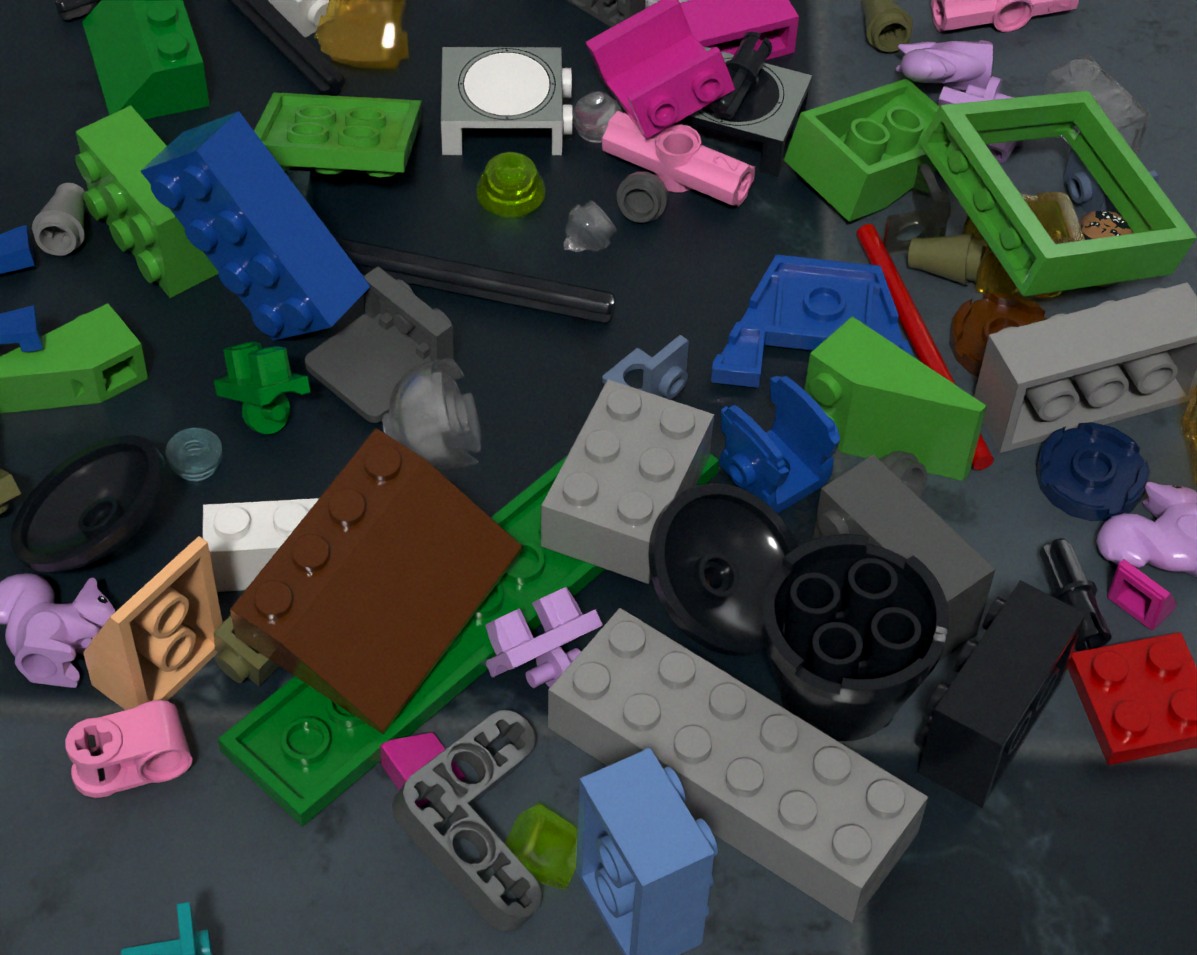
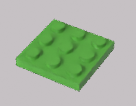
M273 92L254 132L284 171L290 170L293 167H312L321 174H338L345 171V169L366 170L368 175L374 177H389L397 172L404 173L422 119V100Z

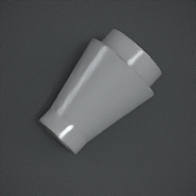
M63 183L59 185L54 196L33 220L32 231L35 241L46 253L56 256L67 255L77 249L84 240L85 201L83 192L85 191L77 184Z

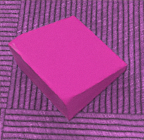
M1125 559L1118 564L1107 595L1108 599L1153 631L1175 610L1177 602L1170 592Z
M433 732L389 740L380 745L381 766L397 789L400 790L412 774L443 752L445 748ZM452 761L453 773L460 781L465 782L464 774L456 763ZM427 798L422 801L416 800L415 804L417 807H420L429 802Z

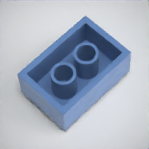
M647 748L579 779L576 874L623 955H680L702 944L705 920L709 916L708 898L710 887L713 886L714 856L718 854V848L707 823L701 818L694 820L684 804L685 793L676 772L670 766L662 768L651 748Z

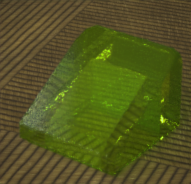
M539 803L517 816L505 845L530 871L537 882L561 890L568 888L576 868L578 828Z

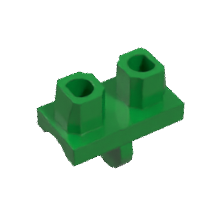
M252 341L223 349L228 376L214 380L216 395L243 402L242 416L245 424L252 431L261 434H274L280 431L287 423L290 415V403L283 392L300 395L310 393L308 376L291 373L285 347L274 346L262 349L261 343Z

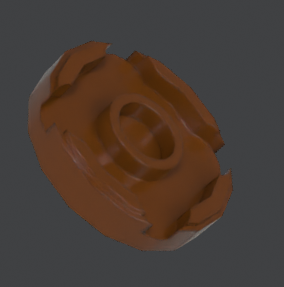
M994 292L984 294L982 300H976L973 303L972 299L961 305L954 315L950 330L949 345L956 361L970 374L979 377L989 335L1007 327H1020L1047 320L1044 317L1045 311L1037 303L1016 294Z

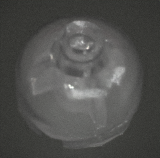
M451 358L427 362L410 369L395 385L389 400V413L384 414L382 419L386 435L426 459L439 472L454 471L477 465L479 461L470 455V450L474 453L481 452L482 444L480 424L472 393L461 395L455 380L465 376L461 368Z

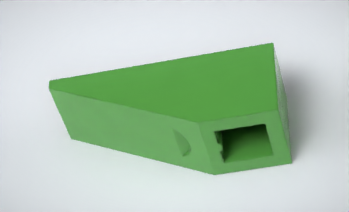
M109 303L43 335V349L22 352L21 347L0 356V414L102 403L147 380L148 375L140 341Z

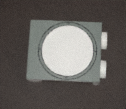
M442 47V155H462L463 128H552V155H562V135H572V105H562V98H571L572 74L571 68H562L561 47Z

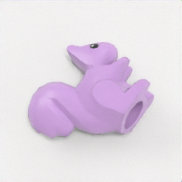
M989 41L919 42L898 45L899 50L904 53L900 65L896 67V71L902 72L905 77L912 81L945 84L949 88L967 90L969 84L986 89L991 78L993 44Z
M1147 482L1145 489L1149 498L1143 500V506L1157 520L1154 522L1138 514L1123 513L1109 518L1097 534L1096 542L1100 554L1106 560L1112 561L1117 565L1125 559L1134 567H1144L1148 563L1151 566L1166 571L1184 572L1197 577V492L1191 488Z
M23 573L6 577L0 582V624L7 625L5 632L6 644L15 656L14 663L17 669L32 683L76 688L80 681V675L78 670L71 664V661L74 660L76 654L83 655V652L92 641L91 638L97 635L109 617L116 612L114 607L98 590L95 578L88 579L72 603L55 604V592L48 580L42 576Z

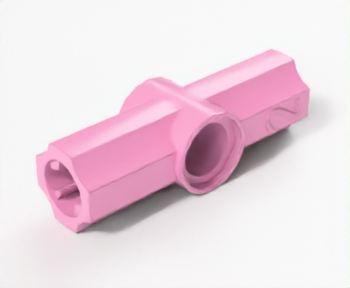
M931 0L930 5L933 13V23L938 32L993 23L996 29L1001 32H1012L1026 25L1032 16L1077 9L1079 0Z
M617 111L609 120L606 132L602 137L603 151L654 172L664 182L667 190L670 192H686L694 189L727 204L739 207L747 198L751 184L754 181V166L701 145V136L690 126L682 124L671 125L646 139L627 113Z

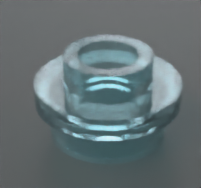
M203 428L182 430L176 433L166 446L168 465L181 478L189 481H200L210 477L216 471L223 456L222 444L218 436Z

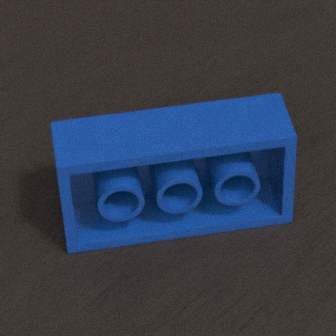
M239 111L182 132L141 170V173L151 184V190L155 198L173 212L185 228L188 240L205 253L219 271L218 275L224 286L237 294L251 312V318L256 327L264 334L269 335L272 341L331 328L371 287Z

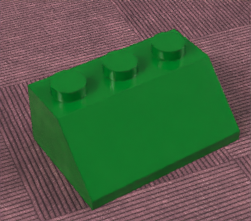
M101 0L82 21L109 115L131 105L146 120L210 106L204 63L183 0Z

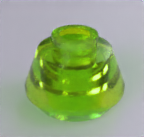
M506 152L493 157L486 165L476 186V195L480 204L491 213L503 218H519L531 213L541 205L546 191L545 183L533 161L527 156L516 152Z

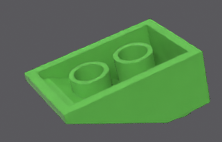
M906 78L801 112L784 161L829 202L839 214L850 222L885 209L937 170L921 147L920 142L939 106Z
M853 316L810 353L805 391L836 424L840 436L838 451L866 459L873 454L880 459L894 451H905L915 455L919 463L925 466L927 473L963 481L969 476L987 405Z

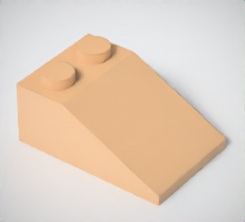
M198 536L109 617L83 652L92 686L124 710L135 708L149 701H168L218 653L215 650L214 631L223 622L207 541Z

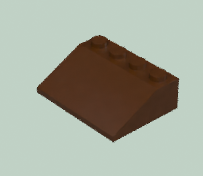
M376 428L230 608L235 637L384 735L521 553L522 546L426 459Z

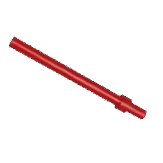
M873 224L861 226L857 230L856 236L870 264L881 266L899 315L898 319L919 361L955 384L876 227ZM981 432L972 462L975 470L986 469L994 462V458Z

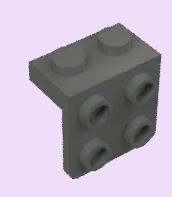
M379 266L363 276L371 286L363 294L365 314L312 350L305 357L306 370L371 423L381 422L454 368V329L449 318L441 310L429 307L415 296L407 283L400 279L395 280Z

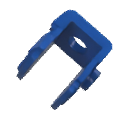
M774 376L770 378L771 401L775 404V421L770 431L765 432L747 413L736 405L729 408L725 406L721 410V431L725 435V450L720 455L719 466L731 477L736 485L759 497L777 514L827 483L833 469L834 458L832 455L837 451L840 442V436L834 421L828 417L804 389L787 376Z

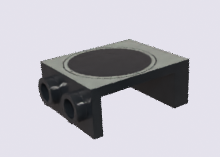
M704 47L706 51H709L711 49ZM721 51L725 62L731 60L734 56L733 54ZM764 63L758 73L759 81L757 87L752 92L746 94L733 118L728 120L721 117L718 120L712 116L713 111L708 106H705L673 124L686 125L690 123L763 143L760 172L779 177L785 164L784 157L800 114L808 110L812 75Z

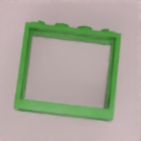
M1089 91L940 105L920 142L921 147L1023 297L1171 275L1197 239V236ZM1075 125L1080 130L1079 134L1073 128ZM1064 136L1120 215L1127 221L1133 234L1055 244L986 144Z

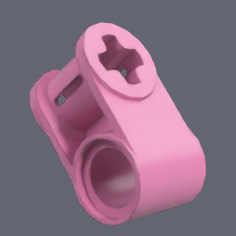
M149 701L132 709L102 717L87 718L75 724L69 730L65 739L66 753L71 762H73L71 768L72 782L80 793L92 798L107 797L116 792L149 783H160L175 779L185 773L192 764V755L178 710L169 701ZM90 735H94L96 747L90 748L88 738ZM97 769H104V781L99 780Z

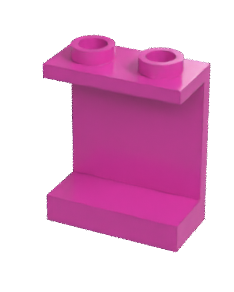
M660 0L585 42L601 80L646 139L735 90L721 51L717 46L706 51L694 37L678 0Z

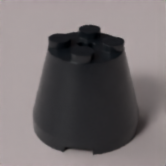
M857 534L821 537L802 544L783 557L782 565L769 580L763 592L760 611L761 634L784 707L836 741L863 739L888 726L893 720V716L936 667L942 655L949 629V609L945 594L936 577L923 562L914 555L906 559L889 549L869 544V536Z

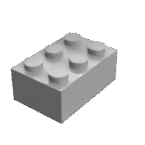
M608 379L542 503L541 547L649 584L651 574L648 552L653 525L660 512L672 499L696 486L710 457L714 414Z

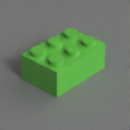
M130 105L77 130L76 136L80 154L75 156V161L82 177L87 183L88 191L83 192L85 204L97 221L103 218L109 225L111 235L117 246L123 252L130 250L136 257L137 265L144 278L149 283L156 281L169 298H172L217 275L219 271L205 253L188 240L183 225L168 207L161 204L155 198L151 190V184L141 173V170L163 151L167 145Z

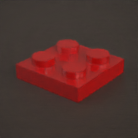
M1181 632L1072 653L1068 671L1108 765L1197 748V666Z

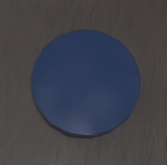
M1094 422L1079 423L1078 428L1065 431V426L1054 431L1043 443L1036 468L1040 490L1052 505L1068 515L1088 521H1107L1112 516L1132 512L1143 499L1146 491L1145 484L1148 482L1150 474L1148 462L1146 460V463H1144V459L1139 454L1141 448L1137 443L1116 428Z

